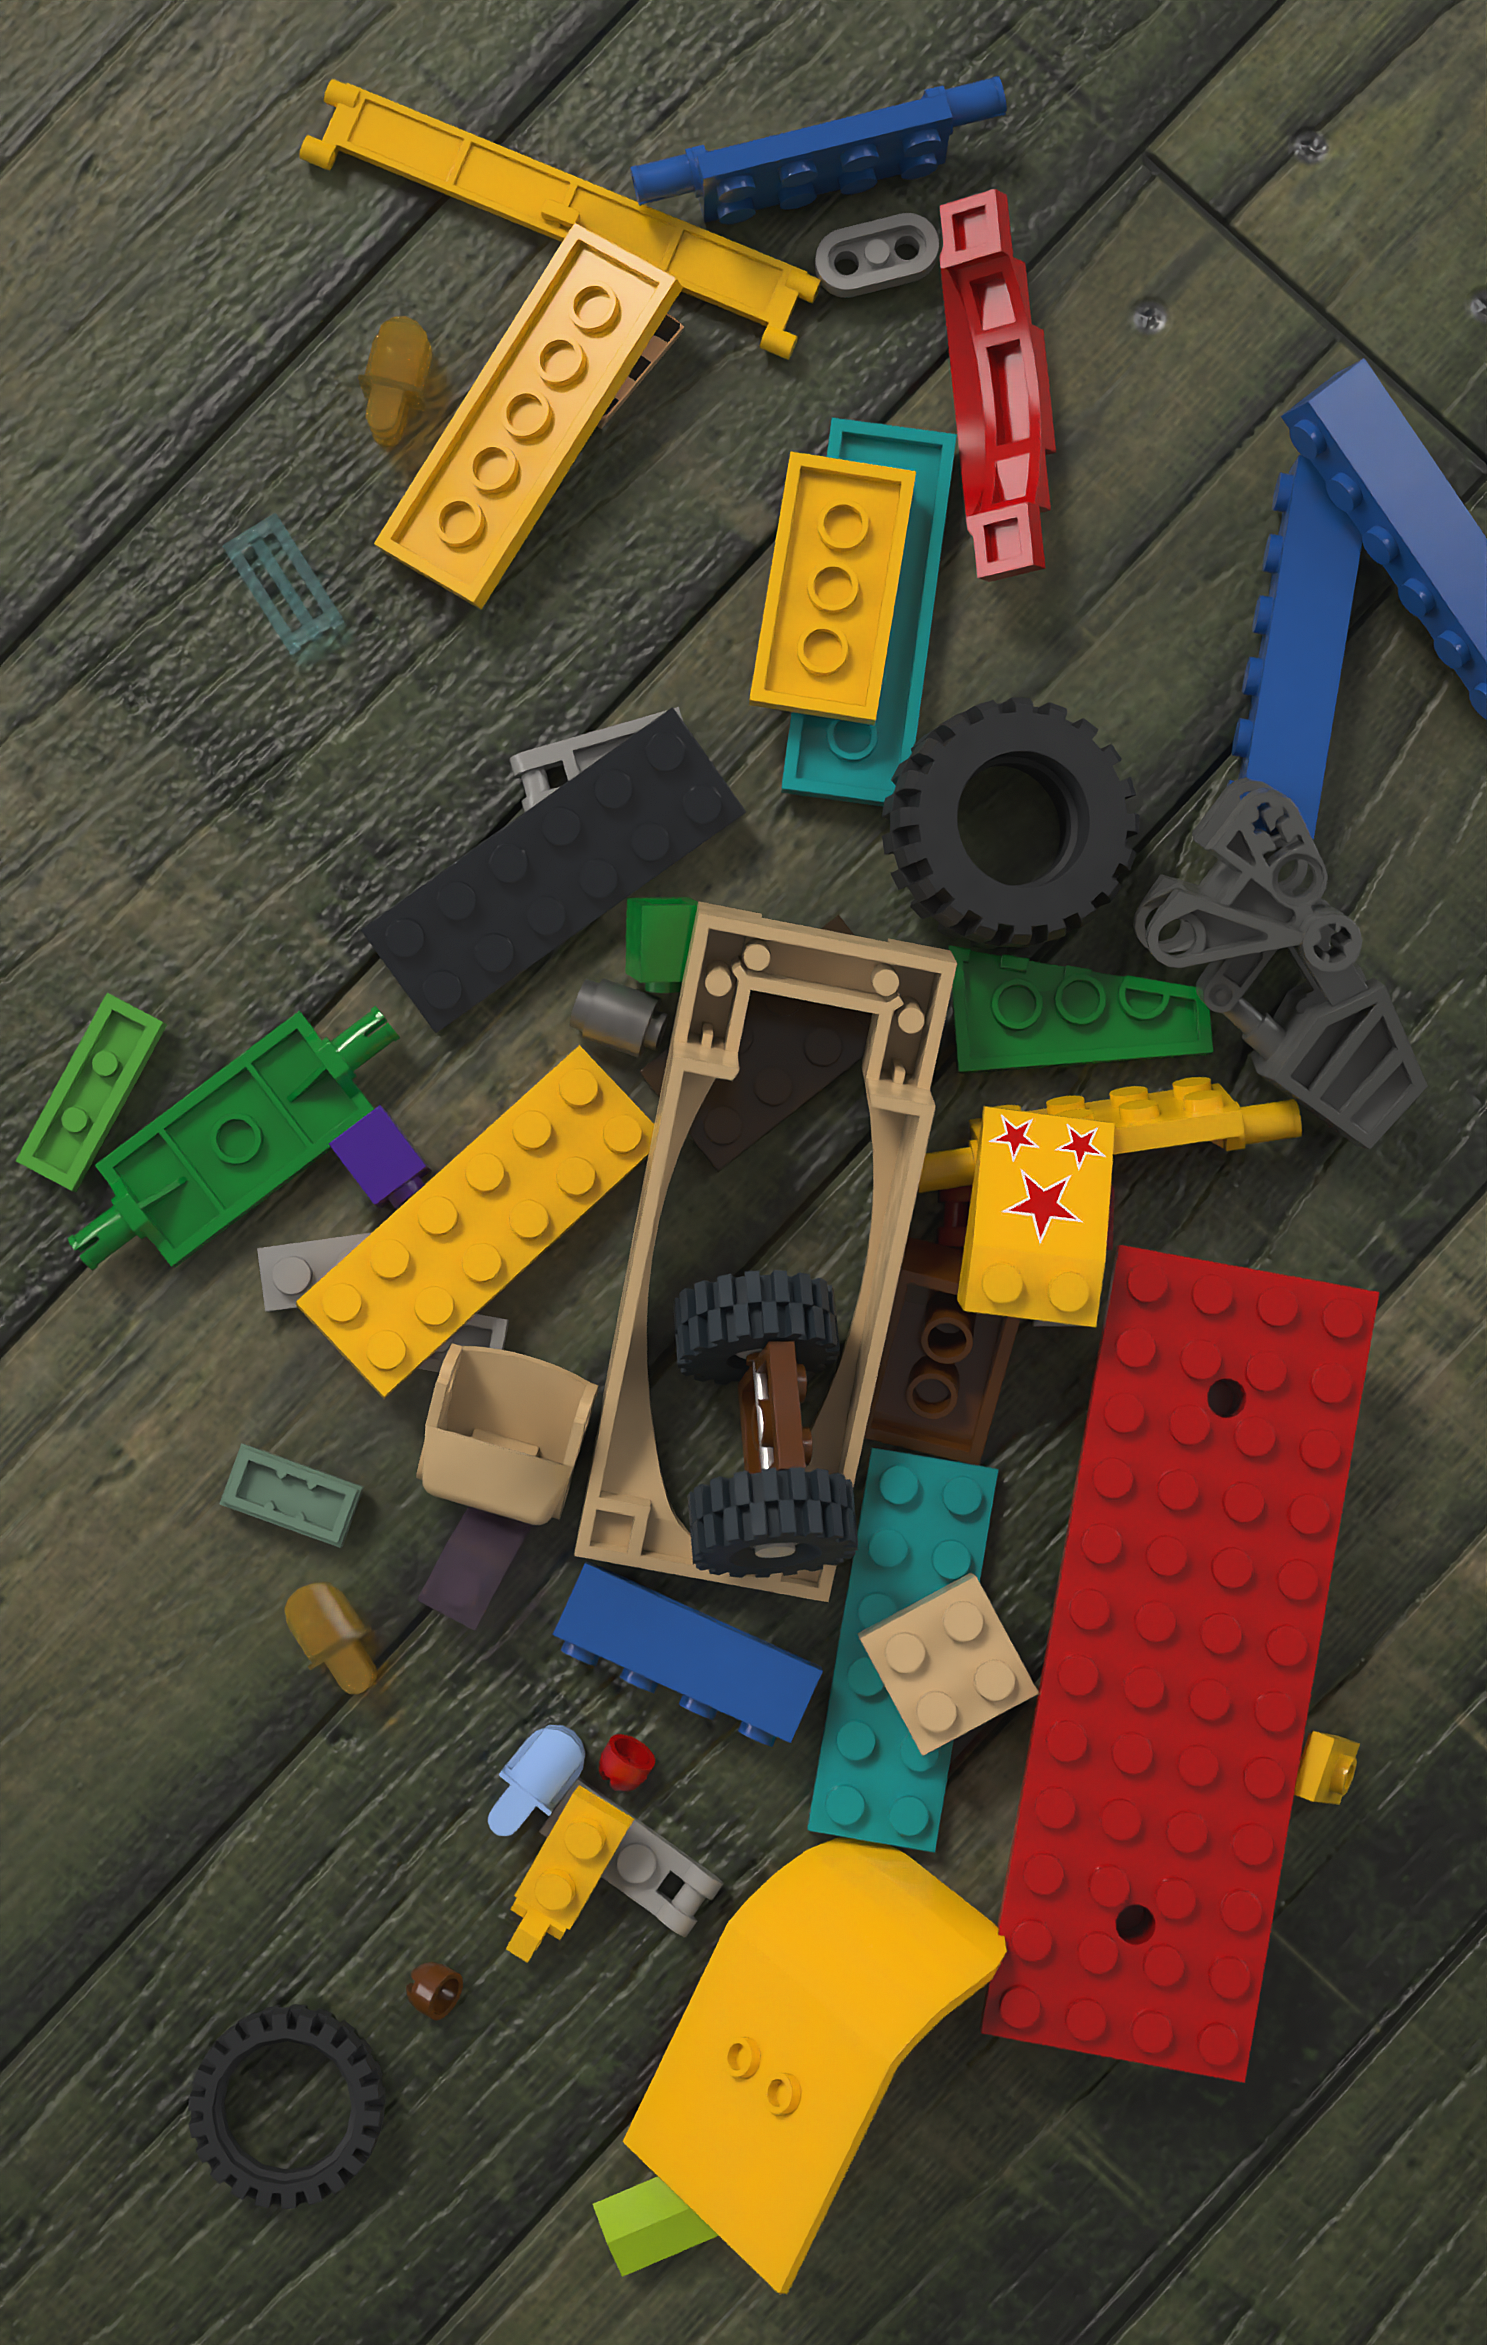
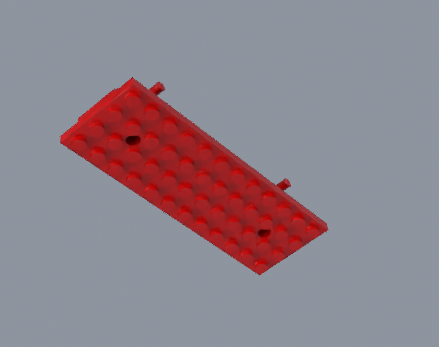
M1124 1245L1117 1246L997 1925L998 1935L1005 1936L1007 1952L993 1978L987 1983L979 2027L981 2033L1245 2083L1380 1292Z

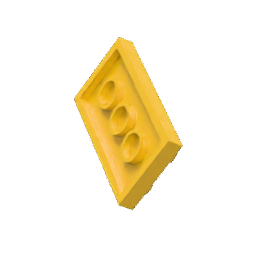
M790 451L749 705L875 725L916 471Z

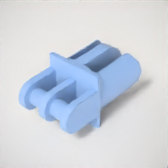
M548 1725L545 1728L536 1730L503 1767L499 1776L508 1782L510 1786L495 1803L488 1816L489 1827L495 1834L499 1836L512 1835L536 1806L550 1816L556 1805L576 1782L584 1767L585 1750L582 1740L574 1730L564 1725Z

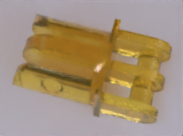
M394 316L382 323L379 333L375 336L372 343L365 375L359 374L358 376L364 397L369 398L366 409L367 422L375 442L382 447L390 448L396 446L401 441L410 408L426 410L423 397L432 365L433 351L426 332L418 322L407 316Z
M314 1582L297 1589L288 1598L284 1611L289 1629L312 1663L308 1666L309 1669L312 1670L325 1662L340 1687L349 1694H360L370 1688L376 1681L377 1668L359 1640L372 1631L370 1626L367 1628L364 1626L343 1592L331 1583Z

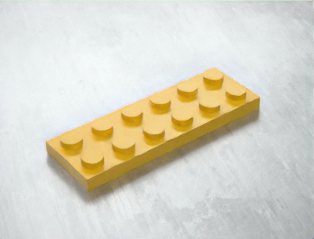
M574 223L374 544L385 554L482 610L683 289L677 278Z
M579 1045L296 1301V1306L376 1392L385 1399L648 1157L654 1123Z

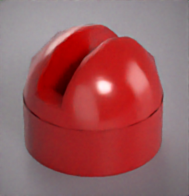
M616 1734L609 1739L601 1753L599 1773L603 1780H610L609 1785L611 1789L629 1792L636 1789L646 1780L655 1765V1757L651 1750L638 1739L624 1734Z

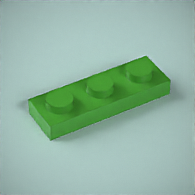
M107 993L19 1153L16 1162L73 1192H77L167 1024Z

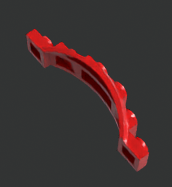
M997 189L940 205L944 246L939 257L967 530L974 539L977 578L988 582L1046 569L1040 513L1051 510L1045 455L1056 453L1044 330L1032 325L1026 264L1013 257L1008 199L1006 194Z

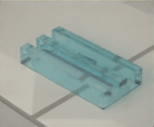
M276 513L222 545L291 655L301 650V645L309 640L314 642L322 637V632L330 627L335 629L344 623L338 610ZM273 532L323 611V614L313 619L263 541L262 538ZM249 546L253 547L301 623L302 627L296 631L291 632L241 551Z

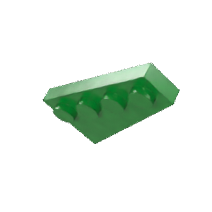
M951 945L947 948V950H951L957 962L951 990L957 1074L1203 1056L1213 1053L1210 1009L1198 997L1196 987L1128 975L1123 977L1093 972L1092 969L1069 965L1064 967L1029 961L1027 958L1004 954L999 956L975 952L969 948Z

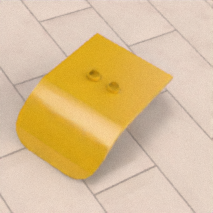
M839 1837L804 1851L770 1877L746 1900L727 1923L622 2142L777 2293L787 2294L898 2066L916 2044L947 2014L991 1981L1007 1952L1005 1936H999L998 1927L910 1856L891 1845Z

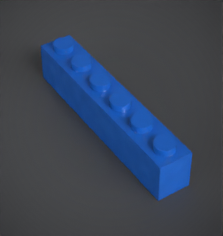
M1365 358L1334 374L1285 412L1281 418L1290 430V438L1294 447L1301 455L1310 459L1326 482V490L1332 502L1351 518L1362 535V543L1367 553L1373 560L1383 565L1398 587V595L1404 607L1423 623L1434 639V648L1437 655L1447 666L1455 670L1470 692L1469 698L1472 706L1479 715L1487 720V538Z
M1299 454L1289 474L1279 473L1276 482L1272 510L1282 512L1279 535L1269 534L1264 552L1262 571L1272 573L1269 596L1259 595L1255 608L1252 632L1262 634L1259 657H1249L1246 665L1242 694L1251 695L1252 700L1249 718H1239L1232 756L1242 757L1239 779L1247 777L1251 780L1262 781L1293 801L1302 816L1312 840H1314L1362 546V535L1348 514L1332 502L1326 490V482L1311 460ZM1229 780L1227 786L1234 782V780ZM1249 792L1243 793L1240 796V799L1245 797ZM1266 803L1260 804V805L1257 807V810H1258L1262 805H1264V804H1266ZM1260 816L1252 823L1255 829L1261 828L1267 834L1278 830L1277 827L1272 831L1266 829Z

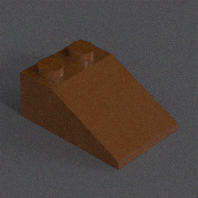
M907 1237L864 1438L979 1466L1021 1318L964 1311L957 1301L964 1250Z

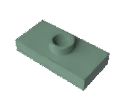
M241 1443L219 1504L341 1548L345 1542L365 1486Z

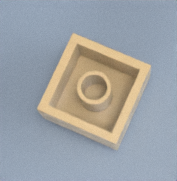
M972 1573L961 1577L857 1633L922 1756L1038 1694L1033 1681L979 1580Z

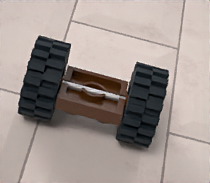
M773 1270L770 1275H760L759 1271L745 1272V1276L736 1278L731 1274L717 1277L718 1282L712 1283L704 1280L695 1284V1290L684 1289L679 1293V1298H675L673 1301L678 1369L681 1368V1373L685 1376L694 1375V1380L701 1382L714 1379V1384L728 1385L731 1381H739L738 1395L745 1471L733 1473L734 1478L728 1479L720 1476L711 1479L710 1485L700 1484L694 1488V1492H689L688 1507L693 1564H696V1568L701 1571L709 1569V1574L714 1575L729 1572L730 1577L743 1578L747 1574H755L756 1578L770 1577V1574L783 1573L784 1576L798 1574L799 1570L806 1569L810 1572L822 1570L824 1564L835 1566L843 1563V1558H852L856 1555L855 1551H858L852 1481L850 1479L845 1480V1475L840 1473L829 1475L828 1470L817 1468L811 1472H805V1466H809L811 1463L813 1445L809 1427H802L800 1403H803L806 1397V1371L815 1373L826 1369L825 1364L835 1363L837 1355H840L833 1286H827V1281L820 1277L811 1280L810 1274L799 1272L794 1276H787V1271Z

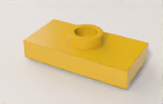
M1317 1731L1309 1733L1299 1762L1294 1795L1312 1802L1340 1805L1342 1796L1347 1793L1355 1774L1357 1765L1355 1757L1360 1743L1337 1735Z

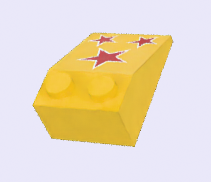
M989 1106L983 1107L957 1301L964 1311L1096 1327L1106 1259L1115 1123Z

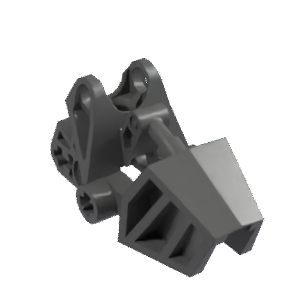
M1247 777L1235 780L1225 788L1192 832L1193 840L1218 859L1199 885L1160 874L1134 914L1133 927L1135 935L1143 946L1149 949L1157 961L1168 967L1182 968L1210 962L1196 983L1197 995L1210 1010L1222 1013L1243 1032L1242 1039L1254 1049L1250 1056L1257 1073L1289 1097L1295 1099L1297 1103L1355 1146L1370 1150L1428 1087L1386 987L1374 977L1366 980L1361 967L1355 963L1362 947L1360 929L1353 920L1321 898L1326 890L1328 881L1326 867L1297 806L1289 797L1262 781L1251 780ZM1249 792L1245 797L1240 799V796L1243 793ZM1266 803V804L1262 805V806L1257 810V807H1258L1260 804ZM1260 816L1266 829L1272 831L1277 827L1278 830L1267 834L1261 828L1255 829L1252 823ZM1276 847H1283L1265 861L1264 854L1266 852L1276 850ZM1294 860V870L1291 875L1284 881L1278 882V873L1282 866ZM1309 864L1313 872L1312 883L1308 889L1298 887L1307 874ZM1159 907L1150 921L1146 932L1145 921L1148 914ZM1175 919L1181 920L1180 929L1173 938L1158 941L1159 932L1164 925ZM1279 948H1286L1306 982L1287 992L1272 1018L1268 1013H1259L1242 996ZM1187 950L1186 952H1184V953H1182V954H1179V955H1168V954H1167V953H1173V952H1179V951Z

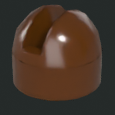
M426 1962L411 1972V1978L415 1983H409L406 1986V1993L410 2004L417 2011L437 2021L447 2016L456 2005L462 1992L463 1978L461 1974L444 1964Z

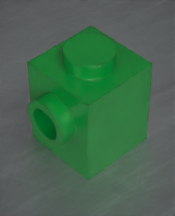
M689 897L627 898L625 973L640 983H645V991L655 993L681 992L698 906L697 901Z

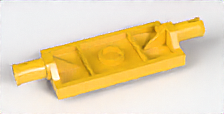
M1207 1077L1180 1079L1172 1083L1173 1090L1148 1093V1089L1142 1086L1118 1088L1109 1093L1110 1099L1086 1103L1082 1096H1062L1048 1100L1046 1102L1047 1108L1027 1111L1115 1123L1113 1155L1202 1141H1211L1224 1148L1225 1151L1245 1149V1145L1302 1136L1301 1116L1295 1099L1240 1107L1238 1102L1234 1101L1219 1083L1211 1084V1079ZM1018 1105L995 1106L996 1108L1022 1111L1021 1106ZM982 1118L969 1120L971 1135L969 1147L925 1153L918 1185L919 1193L973 1185Z

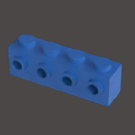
M590 1561L584 1564L553 1633L554 1636L565 1640L561 1651L592 1666L597 1665L600 1657L624 1667L620 1678L628 1683L655 1693L658 1685L662 1684L683 1694L679 1705L711 1720L715 1719L719 1710L742 1721L738 1732L770 1747L774 1746L777 1737L791 1743L823 1672L822 1667Z

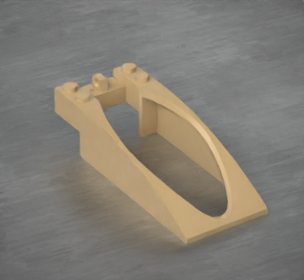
M698 901L626 1270L574 1556L829 1602L836 1565L824 1564L822 1570L813 1572L806 1569L799 1570L798 1574L784 1576L783 1573L770 1574V1577L756 1578L755 1574H747L743 1578L730 1577L729 1572L721 1575L709 1574V1569L701 1571L696 1568V1564H693L691 1533L676 1516L666 1492L660 1468L650 1401L647 1362V1312L655 1240L668 1185L693 1120L716 1077L733 1080L739 1072L738 1050L750 991L755 990L872 1013L861 1065L869 1106L873 1149L872 1213L867 1257L852 1323L838 1365L810 1427L813 1445L812 1459L810 1465L805 1466V1472H811L818 1468L828 1470L829 1475L834 1473L845 1475V1480L850 1479L854 1487L935 1111V1103L930 1087L957 966L951 950L889 938L887 942L766 919L762 918L760 913Z

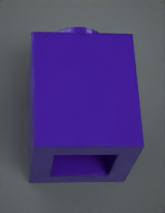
M381 1105L328 1143L374 1205L381 1209L390 1202L395 1209H399L425 1185L421 1179L432 1171L387 1110Z

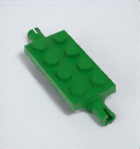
M376 1005L371 1008L369 1013L332 1041L327 1036L322 1039L303 1013L298 1011L95 1164L115 1194V1197L111 1199L113 1206L75 1235L69 1236L67 1238L74 1251L79 1250L82 1253L79 1257L93 1271L102 1261L134 1237L138 1236L140 1239H143L147 1236L170 1266L176 1268L332 1149L328 1143L375 1109L353 1081L357 1077L354 1071L393 1041L399 1040V1035L389 1023H386L388 1022Z

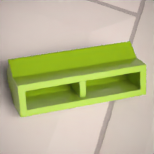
M658 2176L593 2204L605 2240L622 2277L719 2236Z

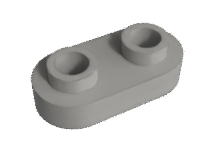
M913 213L897 214L841 228L829 233L820 242L816 251L815 273L817 278L821 280V286L827 292L844 298L918 281L929 274L936 263L939 249L938 234L934 226L927 219ZM902 244H909L915 247L918 255L911 260H903L897 256L895 249ZM842 259H849L857 265L858 269L851 275H842L835 269V264Z

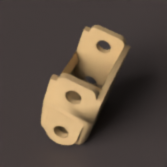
M452 1343L442 1363L435 1384L425 1425V1441L416 1478L422 1480L423 1487L427 1493L448 1501L532 1525L545 1524L551 1518L559 1520L567 1499L579 1451L588 1430L599 1385L592 1384L559 1366L527 1355L501 1349L460 1346Z

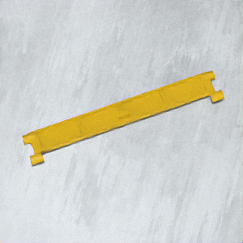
M331 79L324 95V103L336 107L322 140L310 135L305 137L299 153L301 160L329 171L335 163L338 151H342L560 242H563L573 224L576 223L676 277L683 287L682 292L767 326L759 348L787 360L790 359L798 336L786 332L785 328L798 298L812 304L814 303L821 286L819 278L809 275L805 270L646 205L639 206L637 201L349 83L345 84L335 79Z

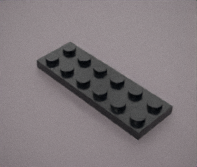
M671 707L364 926L361 931L430 1027L437 1033L745 814L746 810L675 709Z

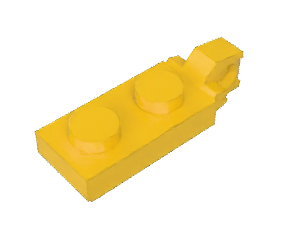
M578 1785L514 1895L517 1898L510 1910L523 1917V1920L506 1947L507 1951L528 1963L546 1933L561 1940L566 1930L571 1929L632 1825L634 1818Z

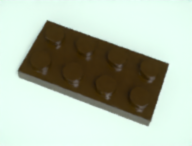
M839 915L821 928L823 930L854 935ZM755 990L750 991L738 1050L739 1072L733 1080L716 1077L688 1132L690 1138L717 1172L725 1168L863 1059L872 1013ZM669 1048L639 1071L640 1075L659 1099Z

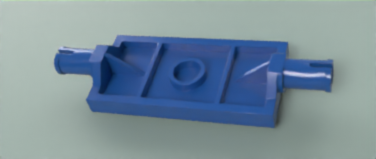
M999 76L945 89L942 85L926 89L924 95L919 100L713 151H707L704 145L685 149V154L631 166L635 194L639 206L693 192L695 198L699 200L704 223L719 219V222L722 224H735L751 218L755 215V210L779 204L782 209H796L810 204L816 199V195L839 189L843 194H856L866 191L875 186L877 180L900 174L903 179L921 178L934 172L938 165L945 163L949 135L953 134V128L1006 115L1005 93Z

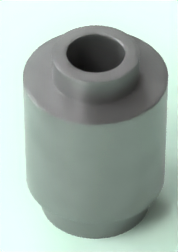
M605 978L600 983L586 979L576 998L569 1026L583 1031L582 1038L641 1058L646 1047L657 1050L669 1015L659 1011L661 1005V998Z

